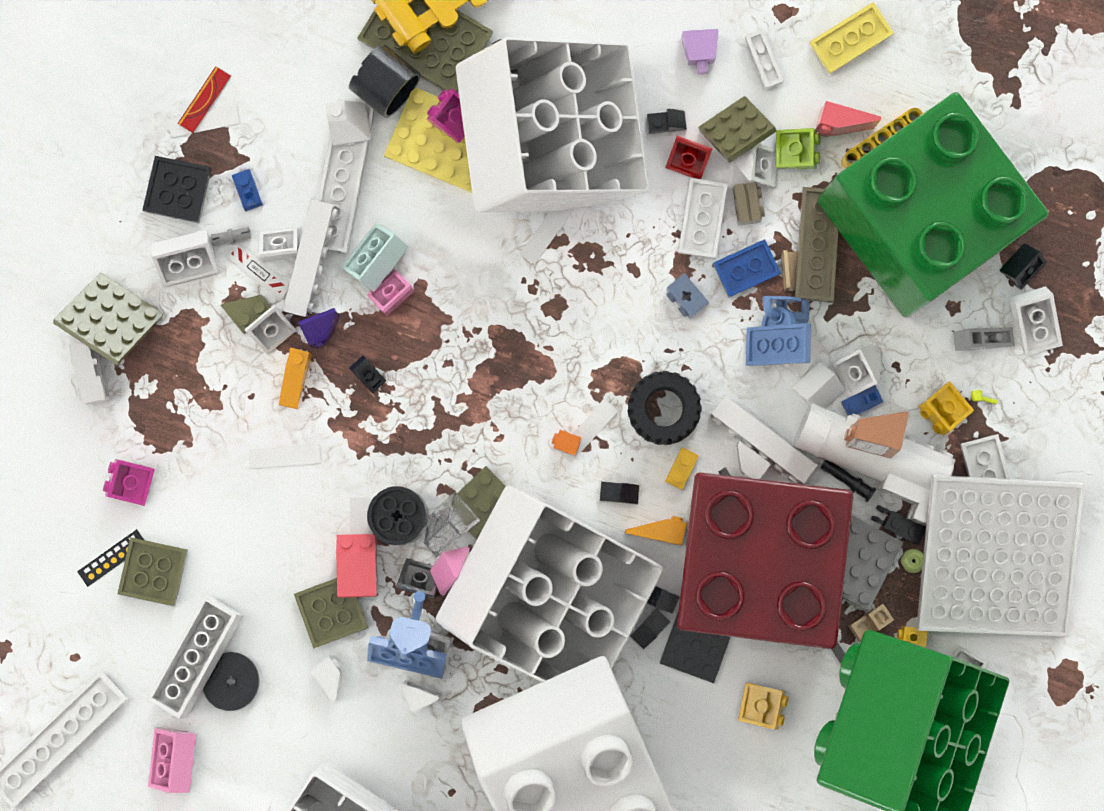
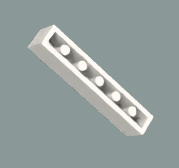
M314 199L310 200L283 309L285 312L304 317L313 312L314 303L312 299L313 295H317L319 284L316 283L318 276L321 277L324 266L321 263L328 253L326 243L327 239H331L333 228L330 227L332 220L335 221L338 210L335 209L336 205Z
M726 395L710 414L713 417L711 420L718 426L723 424L728 428L727 432L734 438L738 436L744 440L742 443L750 449L754 448L759 452L758 455L766 461L770 460L774 463L773 467L780 473L786 472L789 475L788 479L793 483L804 484L818 466Z

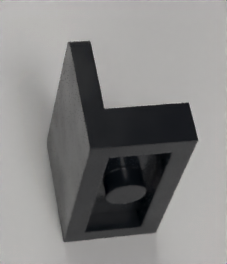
M1024 243L1003 265L1000 272L1011 278L1015 286L1022 290L1047 262L1041 251Z

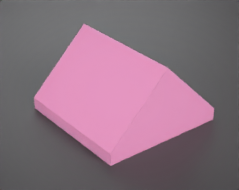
M394 269L385 277L381 285L374 292L371 290L367 296L388 316L414 292V289Z
M463 547L443 552L431 568L430 572L440 595L444 596L458 578L470 548Z

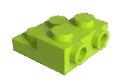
M814 128L776 130L777 169H817V164H820V153L817 152V145H820V134Z

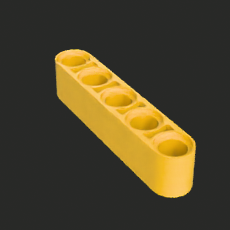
M913 107L844 154L841 160L842 167L846 169L851 165L847 162L846 157L851 156L856 162L867 154L863 152L862 146H868L873 150L881 144L878 140L879 135L884 136L887 140L897 133L893 125H899L902 129L912 122L909 119L910 114L918 118L923 112L919 108Z

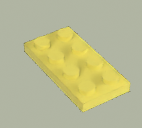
M872 2L814 38L809 44L830 75L891 37L894 32L875 3Z

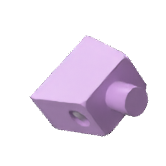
M718 29L682 31L681 40L687 64L696 65L698 75L707 74L708 64L715 62Z

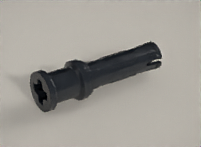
M825 460L820 467L847 485L852 493H857L863 497L865 502L870 500L877 489L870 487L863 482L862 478L852 476L840 466L828 460Z

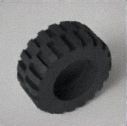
M654 372L645 376L635 385L628 400L627 412L631 426L644 440L656 445H671L682 441L694 431L700 420L702 406L700 394L698 395L696 391L697 388L689 382L688 378L682 377L676 372ZM657 391H671L681 400V417L670 426H659L653 423L647 415V401Z

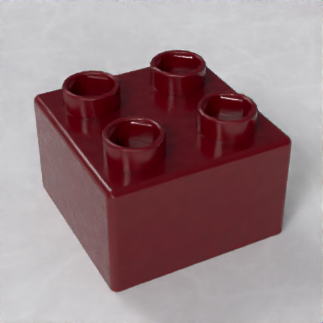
M697 473L694 476L677 627L682 631L834 649L837 646L853 505L852 491L711 473Z

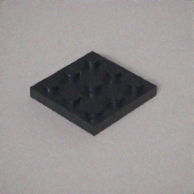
M155 156L142 211L199 223L212 168Z
M677 612L659 663L714 683L731 637L682 631L677 627Z

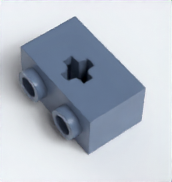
M685 273L666 288L668 292L666 296L672 303L676 302L679 305L678 310L684 317L688 316L689 319L709 303ZM683 294L690 295L689 301L682 300Z

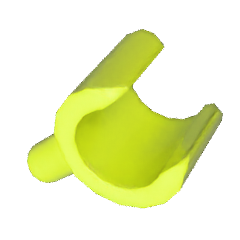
M982 390L971 391L972 401H983L997 405L998 400L983 397Z

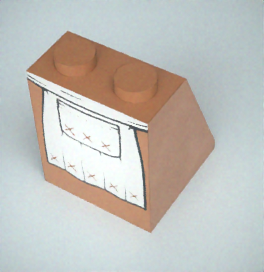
M909 412L858 419L845 432L844 440H847L845 447L891 459L901 450Z

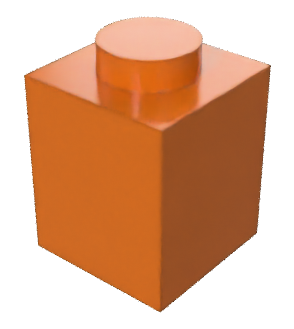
M559 430V433L554 434L551 443L554 444L553 448L555 450L576 457L582 438Z

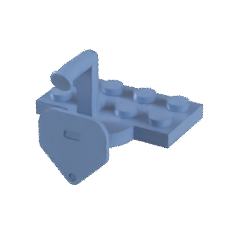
M763 296L762 302L765 315L762 325L760 327H747L746 366L810 363L811 324L808 323L810 301L789 296ZM801 302V313L790 311L787 308V303Z
M417 591L414 594L415 603L411 618L398 617L392 622L389 632L390 640H386L381 636H370L367 661L442 679L447 654L439 650H428L427 648L431 628L427 623L419 621L425 593Z

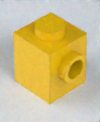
M901 626V629H898L897 639L926 648L928 631H919L915 627Z

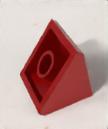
M676 136L665 168L691 178L701 179L712 148Z

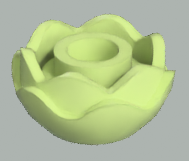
M909 549L904 552L901 564L909 573L920 572L923 566L924 555L917 549Z

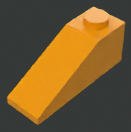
M290 348L279 405L298 410L312 358L310 352Z
M672 516L671 519L625 529V534L682 546L687 523L683 522V518Z

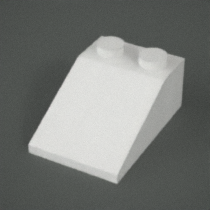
M1046 286L1009 297L1012 316L1025 356L1063 346L1054 296Z

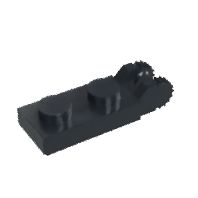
M877 505L876 509L888 515L886 522L877 516H872L870 520L911 543L919 545L926 527Z

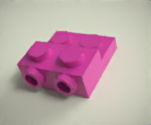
M454 89L443 90L438 96L439 103L436 106H431L428 110L427 115L429 116L426 120L439 131L446 133L455 142L460 143L465 135L459 93Z
M115 459L114 462L109 464L108 473H111L109 481L105 480L103 492H106V497L145 506L155 469Z

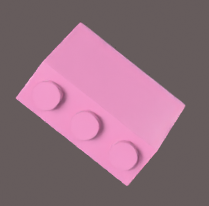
M155 728L148 787L168 793H189L192 782V766L194 764V747L196 745L195 733Z

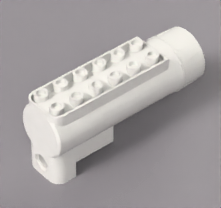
M811 403L800 423L793 446L809 452L815 457L828 460L878 481L877 490L911 504L906 516L907 519L926 526L931 475L952 476L956 461L953 459L954 455L942 451V453L934 451L935 447L928 444H917V440L909 436L903 438L901 450L891 459L845 447L847 440H844L846 430L850 428L851 424H854L863 417L856 414L843 416L834 410L831 411Z

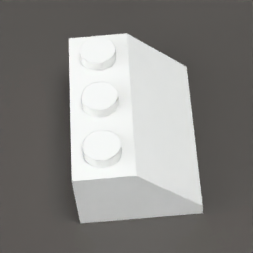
M207 230L151 244L152 259L163 287L219 273L213 245Z

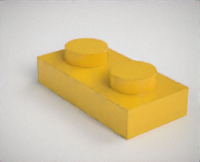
M681 447L665 482L682 490L699 455Z

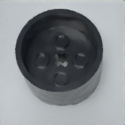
M384 45L383 48L378 46L363 60L362 66L358 70V75L352 76L349 89L384 118H389L407 101L411 91L416 88L421 78V73L388 46Z
M392 486L380 491L373 497L367 510V521L371 531L380 541L390 545H407L418 540L425 532L429 522V510L424 499L415 491L401 486ZM399 510L400 514L403 515L402 519L399 518L398 521H396V518L393 517V513H397V511Z

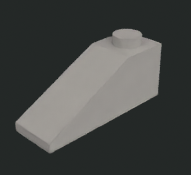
M1013 327L970 328L953 332L955 351L1015 346Z

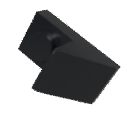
M667 109L666 112L647 114L649 134L687 130L685 111Z
M363 355L349 367L372 394L386 382V379Z
M601 481L600 501L638 504L639 485Z
M655 586L647 604L673 614L680 596Z
M656 608L630 637L645 649L658 637L670 621Z

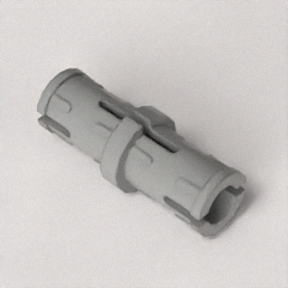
M249 226L236 230L227 229L226 232L211 234L213 246L228 242L233 244L238 240L250 239L251 234L248 233L250 232Z

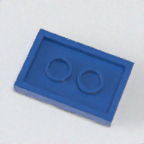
M765 239L713 262V266L728 298L781 274Z

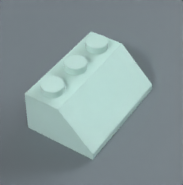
M375 223L341 268L374 292L388 273L393 270V267L405 254L409 246L395 234Z

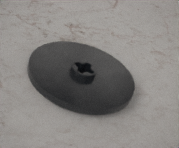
M234 652L223 653L203 688L204 695L218 709L224 711L242 709L252 702L258 692L260 683L258 670L255 664L243 654ZM230 676L235 680V684H231V687L226 682L227 679H230Z

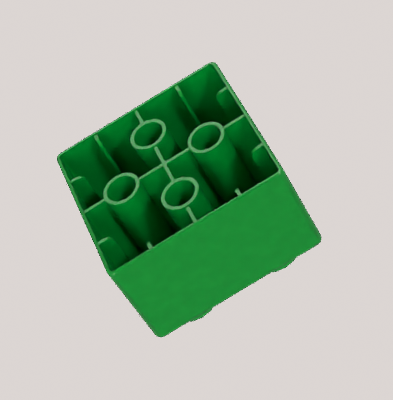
M957 92L951 93L840 172L817 198L818 204L900 314L905 318L910 317L1048 217L1046 207L963 97Z
M866 630L862 636L861 643H855L849 647L841 662L839 680L841 686L845 688V692L836 720H831L823 726L815 742L814 758L815 762L820 766L816 780L817 783L822 787L883 811H969L1009 686V678L955 657L873 630Z

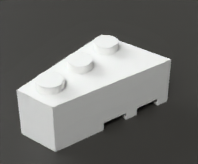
M82 342L69 344L75 377L79 386L78 396L80 401L87 405L110 401L103 356Z

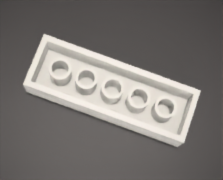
M204 596L147 700L179 719L187 718L244 615L213 597Z

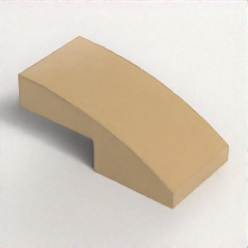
M881 604L848 627L858 642H861L866 630L879 631L894 619L885 605Z

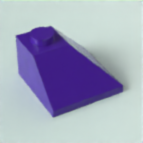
M332 308L298 322L311 348L315 347L317 349L326 345L325 342L330 340L340 315L335 308Z

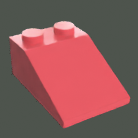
M826 101L820 110L815 130L823 137L871 130L880 122L881 116Z
M374 534L337 535V597H377L376 536Z

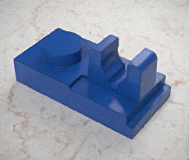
M247 169L232 175L245 212L263 206L251 170Z
M876 385L841 401L847 416L852 414L858 415L883 403Z

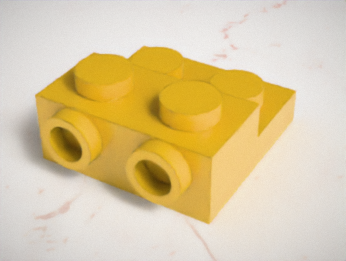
M950 381L945 383L918 406L921 416L924 419H929L933 424L932 429L934 432L942 436L953 430L974 411Z
M746 682L738 721L779 730V726L782 727L784 724L785 715H782L783 707L788 705L789 696H786V691Z

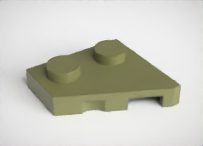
M262 295L220 305L243 334L247 333L245 329L271 308Z

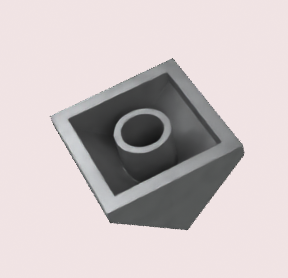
M406 558L396 588L413 593L422 591L425 593V596L435 598L438 588L430 572L433 566Z

